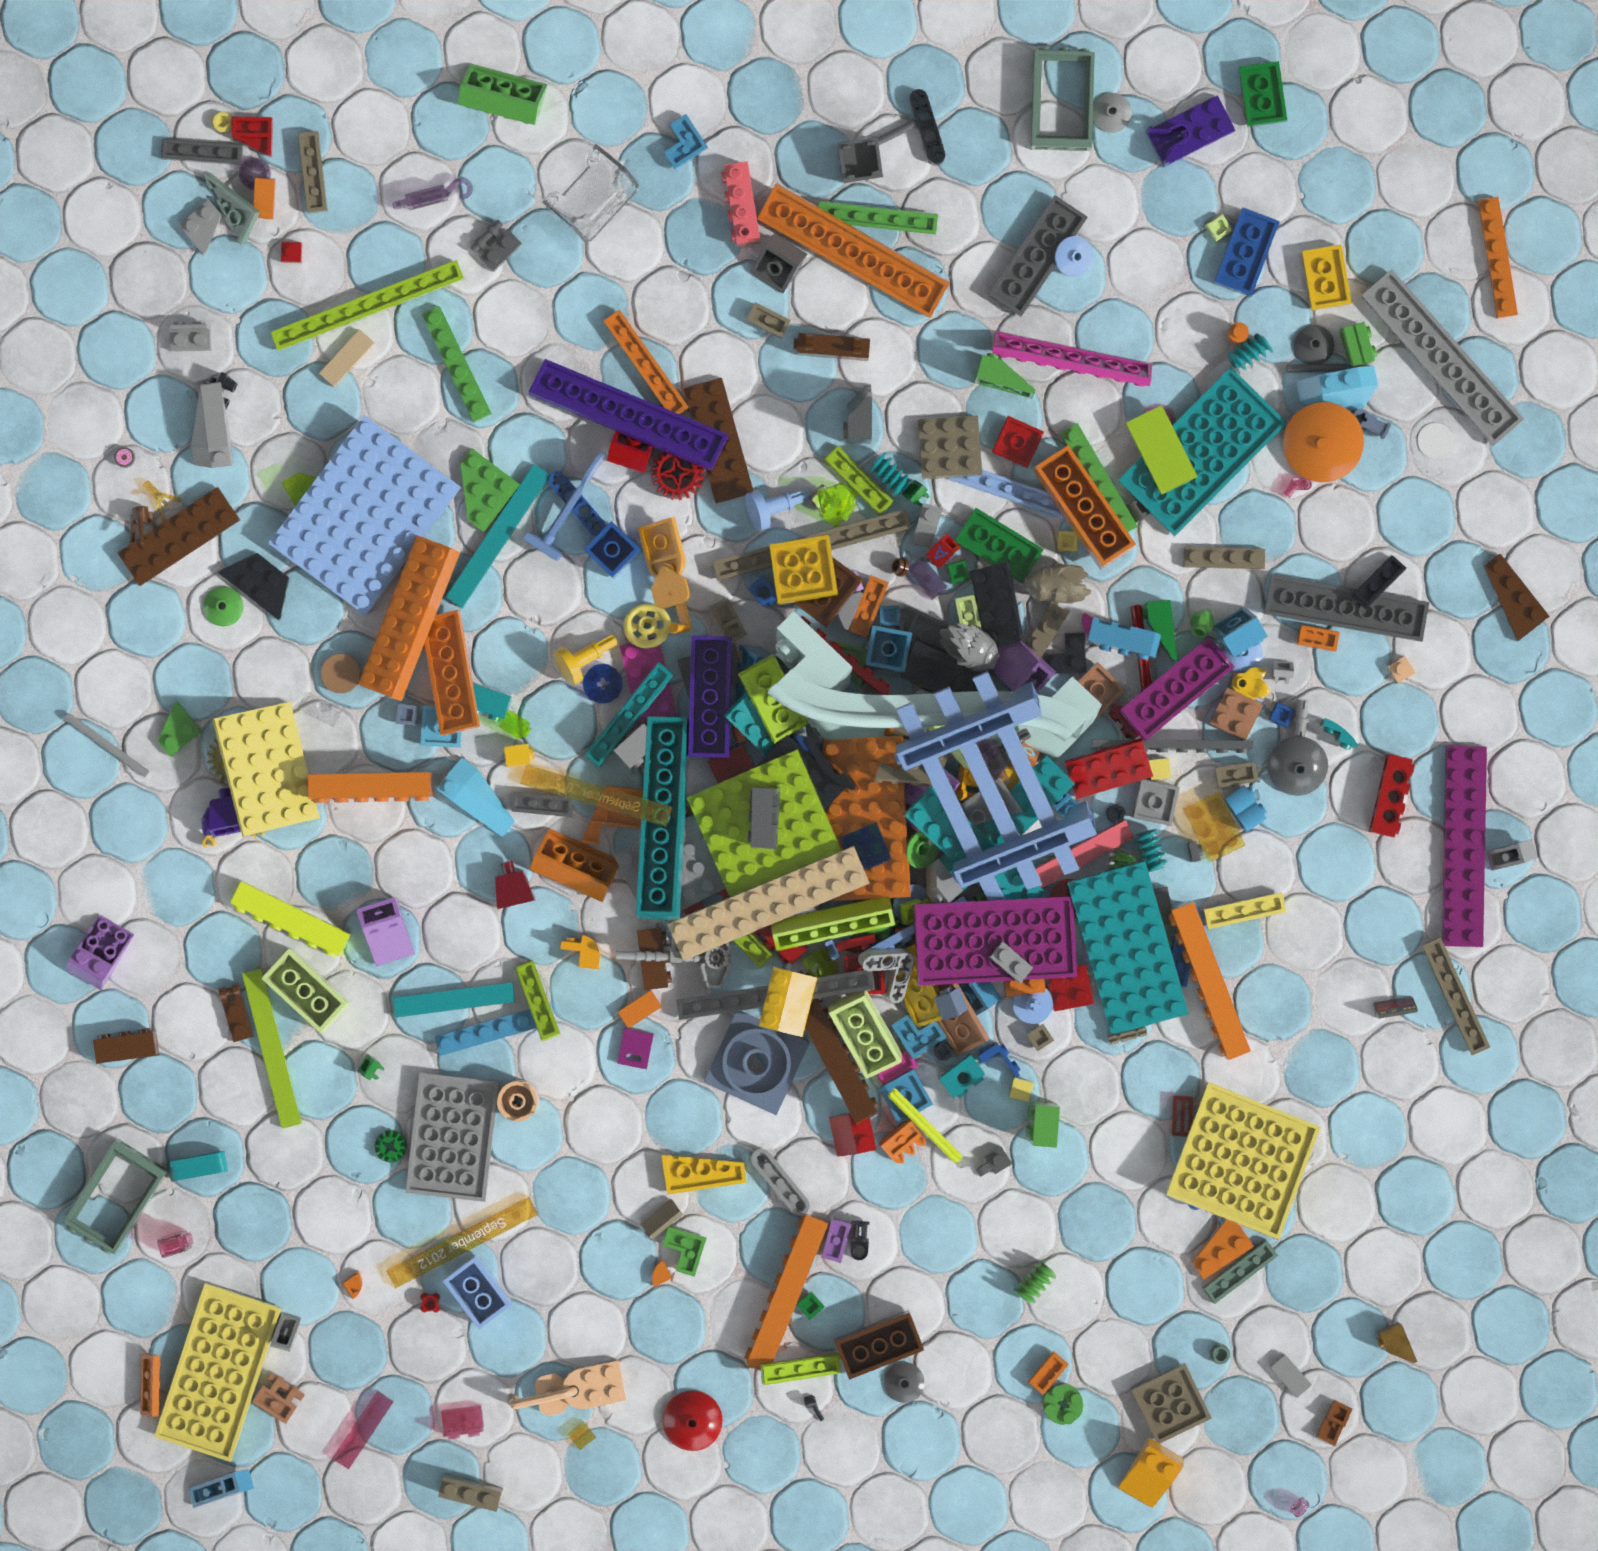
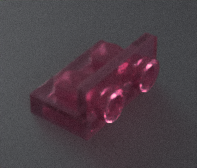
M482 1405L441 1410L443 1437L448 1436V1439H457L463 1434H468V1437L479 1436L480 1432H483L485 1429Z

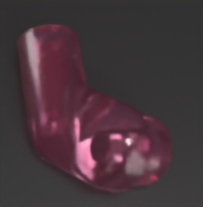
M1305 477L1293 478L1282 493L1290 498L1296 490L1311 489L1312 482Z

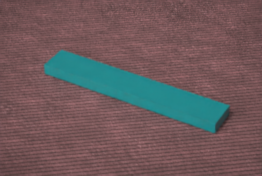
M658 662L584 755L600 768L674 677V674Z
M513 982L394 997L393 1002L395 1017L397 1018L515 1002Z

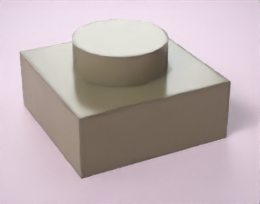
M1044 1024L1039 1025L1026 1034L1037 1051L1054 1041Z

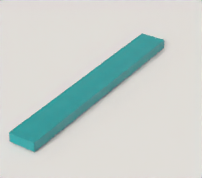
M533 464L446 598L464 608L548 481L549 473Z

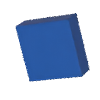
M1276 702L1268 720L1288 728L1295 709Z

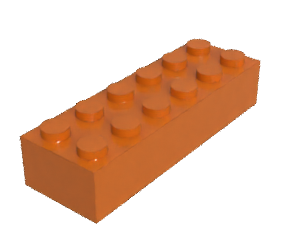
M1069 445L1035 466L1034 474L1100 570L1135 547L1136 543Z
M433 773L308 774V799H314V803H329V799H334V802L348 803L349 799H354V802H369V798H374V802H389V798H394V801L403 802L409 801V797H414L415 801H429V797H434Z

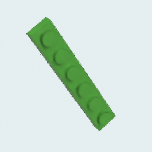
M819 201L818 207L849 225L936 235L937 213Z
M438 306L423 313V319L473 422L475 423L491 415L492 413L441 307Z
M1076 423L1062 431L1060 435L1065 444L1069 445L1126 530L1129 532L1138 527L1079 424Z

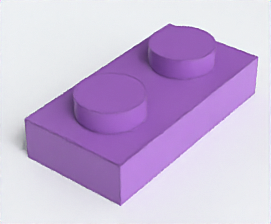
M834 1218L831 1219L821 1258L841 1263L851 1223Z

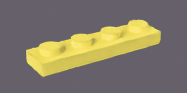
M1282 892L1203 909L1207 929L1287 912Z

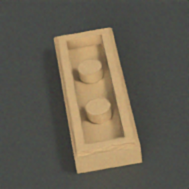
M359 329L319 374L333 387H336L375 343Z

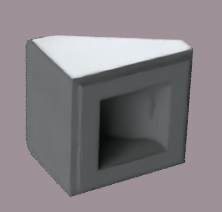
M1137 499L1126 505L1135 522L1150 514Z

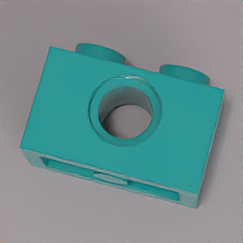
M969 1054L941 1075L939 1080L953 1098L956 1096L961 1098L968 1092L967 1088L972 1084L977 1086L984 1080L982 1076L985 1073L972 1055ZM961 1072H966L969 1076L968 1081L965 1083H960L957 1079Z

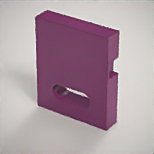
M624 1028L617 1064L647 1069L654 1034ZM626 1055H638L641 1056L642 1060H629L626 1058Z

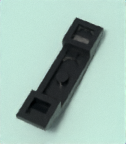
M808 723L806 725L808 744L819 766L841 786L857 791L859 787L849 773L843 772L839 775L819 747V744L824 741L823 737L813 724Z

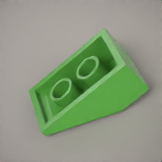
M987 353L986 356L982 355L975 384L1030 399L1033 398L1036 390L1003 360L998 359L999 356Z

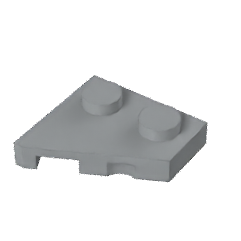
M208 199L178 226L205 256L223 215Z

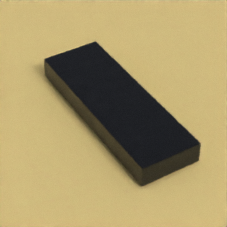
M1391 555L1351 597L1363 608L1367 609L1407 568Z

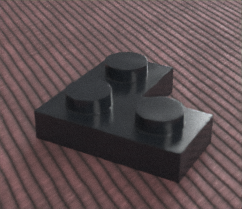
M1065 633V653L1045 654V662L1056 671L1055 674L1086 673L1085 633Z

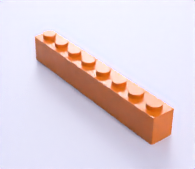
M1190 900L1168 909L1170 913L1167 915L1171 926H1175L1177 931L1174 934L1178 945L1182 944L1184 950L1182 957L1185 963L1190 965V978L1198 986L1196 993L1199 1000L1204 1002L1205 1008H1203V1012L1207 1020L1210 1019L1212 1023L1210 1030L1213 1037L1219 1041L1220 1045L1217 1048L1221 1057L1224 1056L1227 1060H1231L1251 1052L1195 903Z
M808 1213L805 1214V1217H800L797 1228H800L797 1236H792L789 1244L792 1247L790 1254H785L781 1264L785 1266L783 1272H778L774 1284H777L775 1292L770 1291L767 1302L770 1303L767 1311L763 1309L760 1316L761 1327L760 1329L756 1328L752 1336V1340L755 1341L753 1347H748L744 1356L747 1359L746 1365L761 1371L760 1364L774 1361L829 1224L828 1221Z

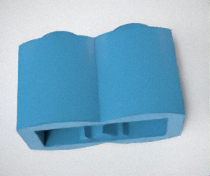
M1242 785L1224 797L1223 800L1242 829L1248 832L1267 819L1265 816L1267 811L1261 803H1256L1254 800L1256 795L1253 790Z

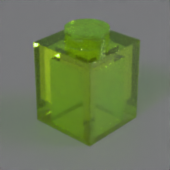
M509 710L499 726L519 740L522 738L526 739L532 730L530 722Z

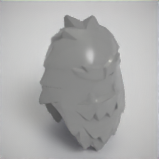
M957 623V626L948 625L949 628L940 630L942 637L940 640L941 645L950 656L957 660L958 665L966 666L967 669H973V671L994 669L999 658L997 645L979 626L975 627L974 625Z

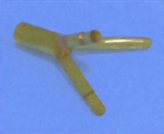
M147 480L143 487L155 498L162 522H165L166 519L161 502L168 507L169 504L164 498L178 502L181 501V498L160 492Z

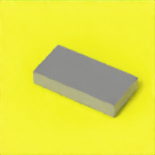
M1285 1354L1270 1366L1296 1398L1312 1385Z

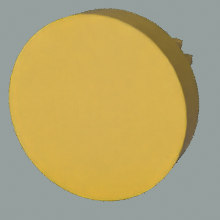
M611 634L597 643L592 641L589 645L573 654L565 646H561L553 651L554 660L566 681L574 686L583 681L580 668L597 658H601L603 652L617 645V640Z

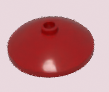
M688 1390L677 1394L669 1401L663 1413V1429L667 1438L675 1446L686 1451H699L709 1447L716 1441L722 1429L723 1416L718 1403L710 1395L702 1391ZM689 1420H695L696 1425L690 1426L688 1423Z

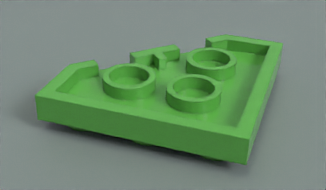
M472 448L460 464L467 518L469 522L485 533L514 495L520 484Z

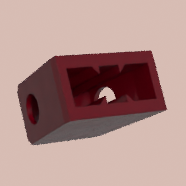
M513 861L501 863L504 875L495 877L497 909L535 901V895L524 870L515 872Z

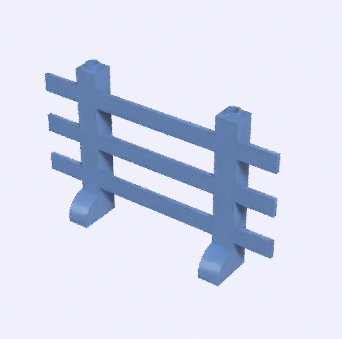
M988 671L972 677L986 707L982 711L964 717L950 687L935 692L934 695L948 724L926 733L912 702L896 708L910 740L896 745L894 756L897 764H902L905 771L923 764L967 857L953 863L951 874L954 882H959L961 889L979 882L987 900L993 901L1005 899L994 875L1016 867L1026 889H1032L1042 885L1032 860L1054 852L1064 875L1079 870V866L1069 846L1095 836L1097 832L1094 816L1087 801L1075 805L1066 813L1064 819L1057 821L1014 729V726L1042 716L1040 699L1032 682L1019 687L1011 694L1009 700L1002 702ZM997 733L1042 828L1022 836L1019 835L976 744L977 741ZM961 749L1004 840V843L982 851L938 757Z

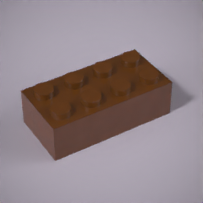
M909 1310L834 1339L849 1380L924 1351Z

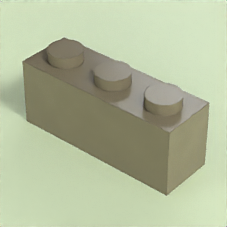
M445 1473L438 1497L497 1512L503 1488Z

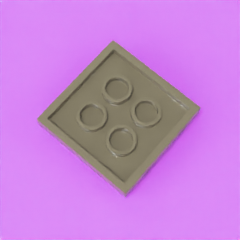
M978 416L918 420L922 480L982 476Z
M1185 1363L1131 1389L1155 1441L1159 1444L1212 1419Z

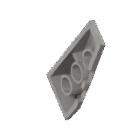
M221 382L200 385L191 441V451L195 466L208 468L232 466L234 461Z

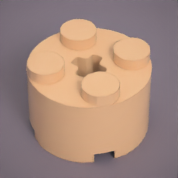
M514 1080L506 1084L500 1090L497 1099L500 1113L505 1118L516 1122L524 1121L531 1117L539 1105V1095L536 1088L524 1080ZM516 1095L523 1099L521 1106L513 1102L516 1099Z

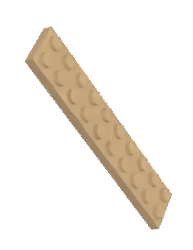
M853 845L683 916L679 920L671 921L668 923V927L682 959L685 961L858 889L870 882Z

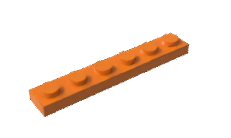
M1499 197L1480 199L1477 202L1496 317L1499 319L1517 316V305Z
M620 309L603 320L663 407L677 414L687 410L689 407Z

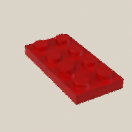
M1142 738L1065 761L1069 778L1074 783L1072 787L1076 799L1153 777Z

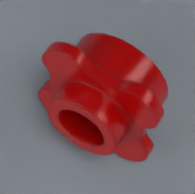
M438 1293L421 1294L422 1306L420 1310L424 1313L427 1311L437 1313L440 1310L438 1305L440 1295Z

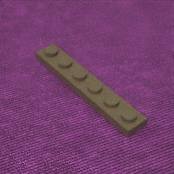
M1441 937L1421 945L1470 1054L1475 1055L1490 1048Z

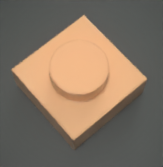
M1406 656L1387 666L1396 683L1415 674Z

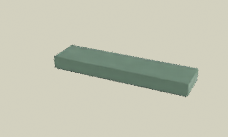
M1265 1239L1204 1285L1202 1289L1211 1301L1216 1304L1278 1257V1254Z

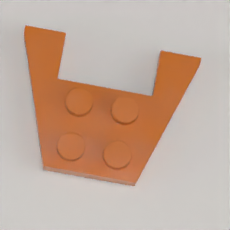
M607 785L603 793L604 796L599 801L581 843L599 845L601 825L641 829L643 789ZM611 798H615V799H616V802H615L614 805H611V804L614 803V802L610 801ZM621 801L626 802L623 811V808H621L619 805ZM627 803H631V804H632V808H631V809H630L629 806H626ZM638 803H640L641 806H640V807H635V808H634L635 811H633V807H634V806H639Z

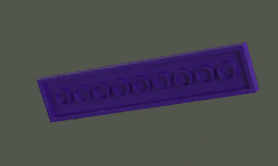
M547 359L544 360L528 391V395L710 471L713 470L728 439V434Z

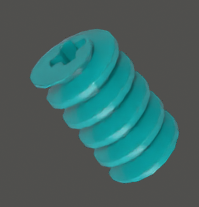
M1256 333L1254 334V339H1247L1248 344L1242 342L1241 348L1236 346L1234 352L1229 351L1227 353L1230 364L1238 374H1240V367L1244 371L1247 370L1246 363L1253 366V358L1259 362V354L1267 357L1265 350L1273 353L1272 347L1264 336Z
M885 452L872 464L870 473L877 472L876 479L883 477L881 484L889 483L887 490L894 489L892 495L897 496L913 480L907 483L909 475L907 474L902 477L903 469L896 471L895 469L898 464L890 465L892 458L890 457L885 460Z
M1158 829L1135 834L1139 835L1134 840L1135 843H1141L1137 850L1144 851L1139 857L1146 858L1145 862L1148 866V872L1165 868L1163 865L1167 863V860L1161 859L1165 852H1158L1163 847L1162 844H1156L1160 837L1153 836L1158 832Z

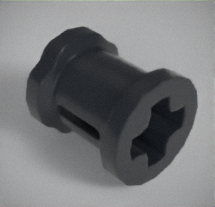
M1118 804L1111 805L1106 810V817L1111 822H1120L1125 816V809ZM1113 808L1121 812L1118 815V819L1115 816H1111Z
M940 1042L935 1046L934 1054L939 1060L947 1061L951 1058L953 1052L948 1043ZM942 1046H945L946 1050L949 1051L944 1057H941V1054L938 1052V1049H942Z

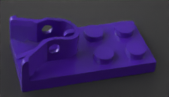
M1217 95L1153 128L1152 126L1148 127L1146 134L1162 166L1166 167L1234 133L1236 130Z

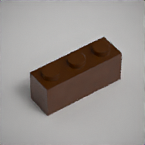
M661 927L637 930L639 951L668 953V951H664L663 944L667 943L666 931H662ZM641 960L644 990L669 987L668 983H672L671 971H667L666 968L668 961Z
M150 1028L138 1029L136 1034H131L130 1031L118 1032L119 1036L111 1037L110 1033L98 1035L99 1039L93 1040L96 1064L160 1055L157 1032L151 1031Z

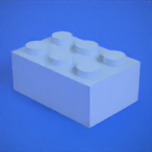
M475 1255L443 1280V1283L478 1329H481L513 1303L478 1255Z

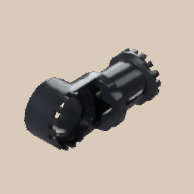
M852 1221L854 1227L850 1253L852 1258L858 1261L865 1259L868 1255L869 1239L867 1238L868 1225H870L869 1221ZM860 1227H861V1236H859V1228H860ZM858 1245L863 1246L865 1249V1254L862 1257H857L853 1253L854 1248Z

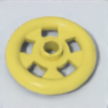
M640 604L631 609L626 615L623 625L624 633L633 645L640 648H654L668 638L671 619L663 608H659L655 604ZM647 611L654 612V618L646 616ZM636 616L641 618L638 624L632 622ZM658 621H663V628L657 629ZM649 624L651 628L645 629L644 626ZM636 630L642 634L639 638L633 634ZM656 634L657 637L655 639L648 640L647 636Z

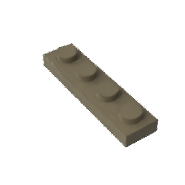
M319 132L298 133L307 213L328 212Z
M1185 547L1184 568L1265 569V549Z

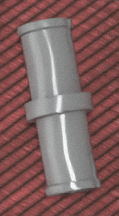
M1297 699L1296 715L1293 717L1295 722L1293 737H1305L1306 725L1309 723V719H1307L1309 701Z

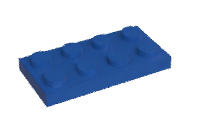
M1242 207L1214 283L1251 297L1280 221Z

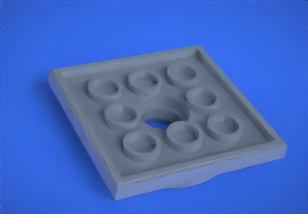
M736 1011L704 1083L777 1116L810 1042L792 1034L760 1027L761 1019L743 1011ZM753 1053H760L766 1058L767 1065L761 1072H752L747 1066V1059Z

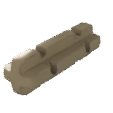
M1144 1026L1119 1032L1118 1034H1109L1108 1040L1113 1045L1119 1041L1125 1042L1136 1039L1138 1036L1144 1037L1147 1036V1029Z

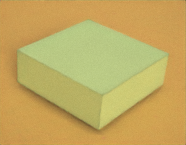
M1223 214L1205 225L1215 242L1233 232Z

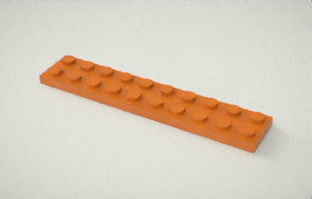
M778 183L773 187L757 218L929 318L932 317L950 284L944 278Z

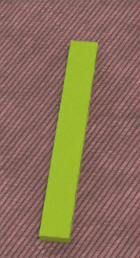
M260 968L242 973L281 1128L302 1124L267 984L261 979L264 976L263 969Z

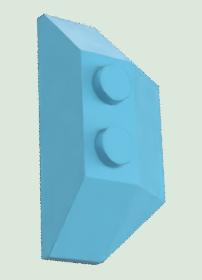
M1374 366L1356 367L1321 374L1295 382L1299 402L1307 406L1315 402H1333L1342 405L1349 411L1363 409L1378 387Z

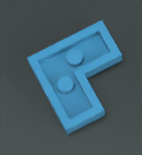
M687 114L670 124V128L680 142L666 150L664 155L674 170L707 150L708 146Z
M906 1015L891 1025V1028L912 1060L946 1039L937 1022H933L918 1031L910 1017Z

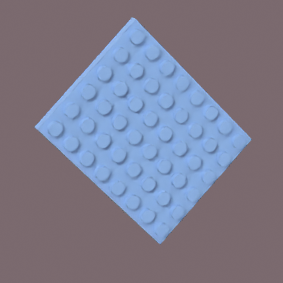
M363 415L269 541V544L366 616L407 561L416 535L426 536L461 487L366 415Z

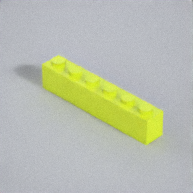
M244 881L240 882L230 902L235 905L233 909L241 913L247 911L253 914L252 918L257 921L263 922V920L271 923L270 927L278 931L284 929L289 932L288 936L299 940V938L307 940L305 944L315 949L319 946L325 949L324 953L331 957H335V955L341 956L351 936V933Z

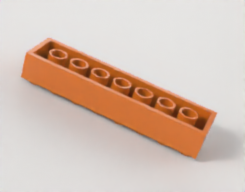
M416 535L358 685L402 701L459 557V551Z

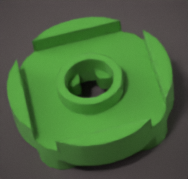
M1061 1383L1048 1389L1044 1395L1043 1407L1045 1414L1054 1423L1060 1425L1072 1424L1080 1417L1083 1411L1082 1396L1070 1384ZM1063 1399H1067L1066 1403L1069 1404L1068 1407L1060 1409L1058 1401H1063Z

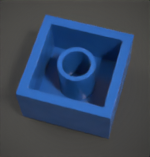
M611 521L587 545L584 551L610 577L615 579L641 552V549Z

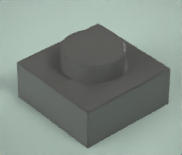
M1197 841L1188 842L1187 847L1191 862L1201 861L1200 856H1203L1201 844L1197 845Z

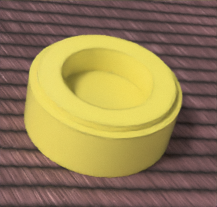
M226 112L216 113L212 119L213 127L220 133L230 131L232 128L231 116Z

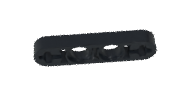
M916 89L910 95L911 108L929 163L937 166L944 162L945 150L928 95L924 90ZM916 94L924 97L922 99V106L925 107L927 105L928 108L916 111V109H919L918 101L913 100L916 98ZM921 113H928L930 121L922 123L919 120V115ZM927 132H934L936 140L928 142L925 139V134ZM939 143V146H936V151L942 155L936 161L935 158H931L933 156V148L928 149V147Z

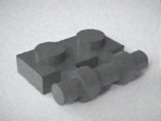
M499 220L493 225L490 224L487 227L488 230L481 237L478 236L474 240L475 243L470 247L474 253L480 248L485 251L480 256V259L493 272L522 245L508 229L503 234L498 231L503 226ZM494 235L497 240L489 247L486 242Z

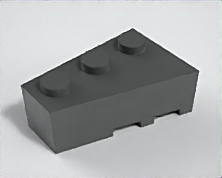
M752 787L750 792L752 810L749 812V822L752 824L751 831L748 832V843H751V848L776 849L778 842L780 787Z

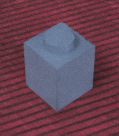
M950 986L940 990V994L934 998L943 1021L959 1016L968 1010L959 987L951 989Z

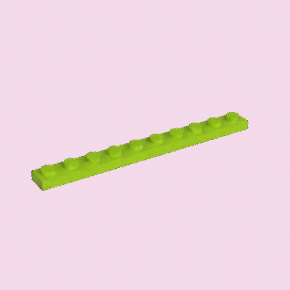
M455 260L270 333L279 352L465 279L458 261Z

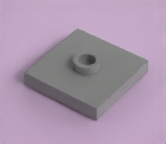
M1145 779L1140 780L1132 818L1172 826L1180 787Z

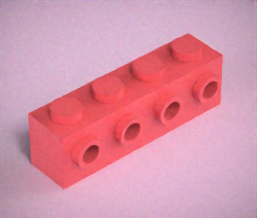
M748 161L724 165L725 171H721L722 182L727 183L728 188L727 191H724L726 203L730 202L731 210H728L727 213L729 223L733 222L734 230H730L732 242H736L737 247L759 244L761 241Z

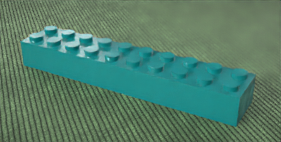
M687 717L647 718L636 916L639 919H680L689 764V719Z

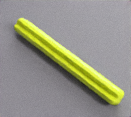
M894 1088L888 1093V1097L954 1163H957L962 1158V1155L897 1089Z

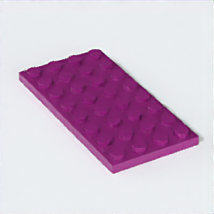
M1071 896L913 905L917 986L1014 981L1015 979L989 958L1001 942H1004L1033 967L1024 980L1077 977L1074 908Z

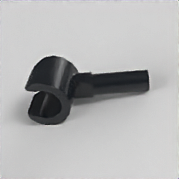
M815 1396L804 1397L806 1409L813 1407L818 1419L823 1421L824 1417L818 1409Z

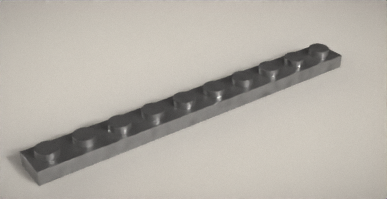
M862 970L818 977L812 999L875 990L873 971ZM769 985L676 1000L679 1020L764 1007Z

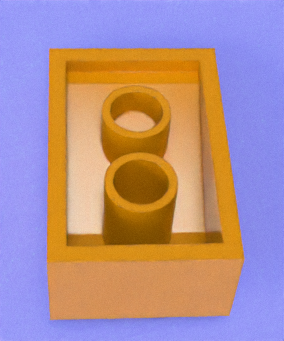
M1148 1438L1118 1485V1488L1153 1508L1184 1466V1458Z

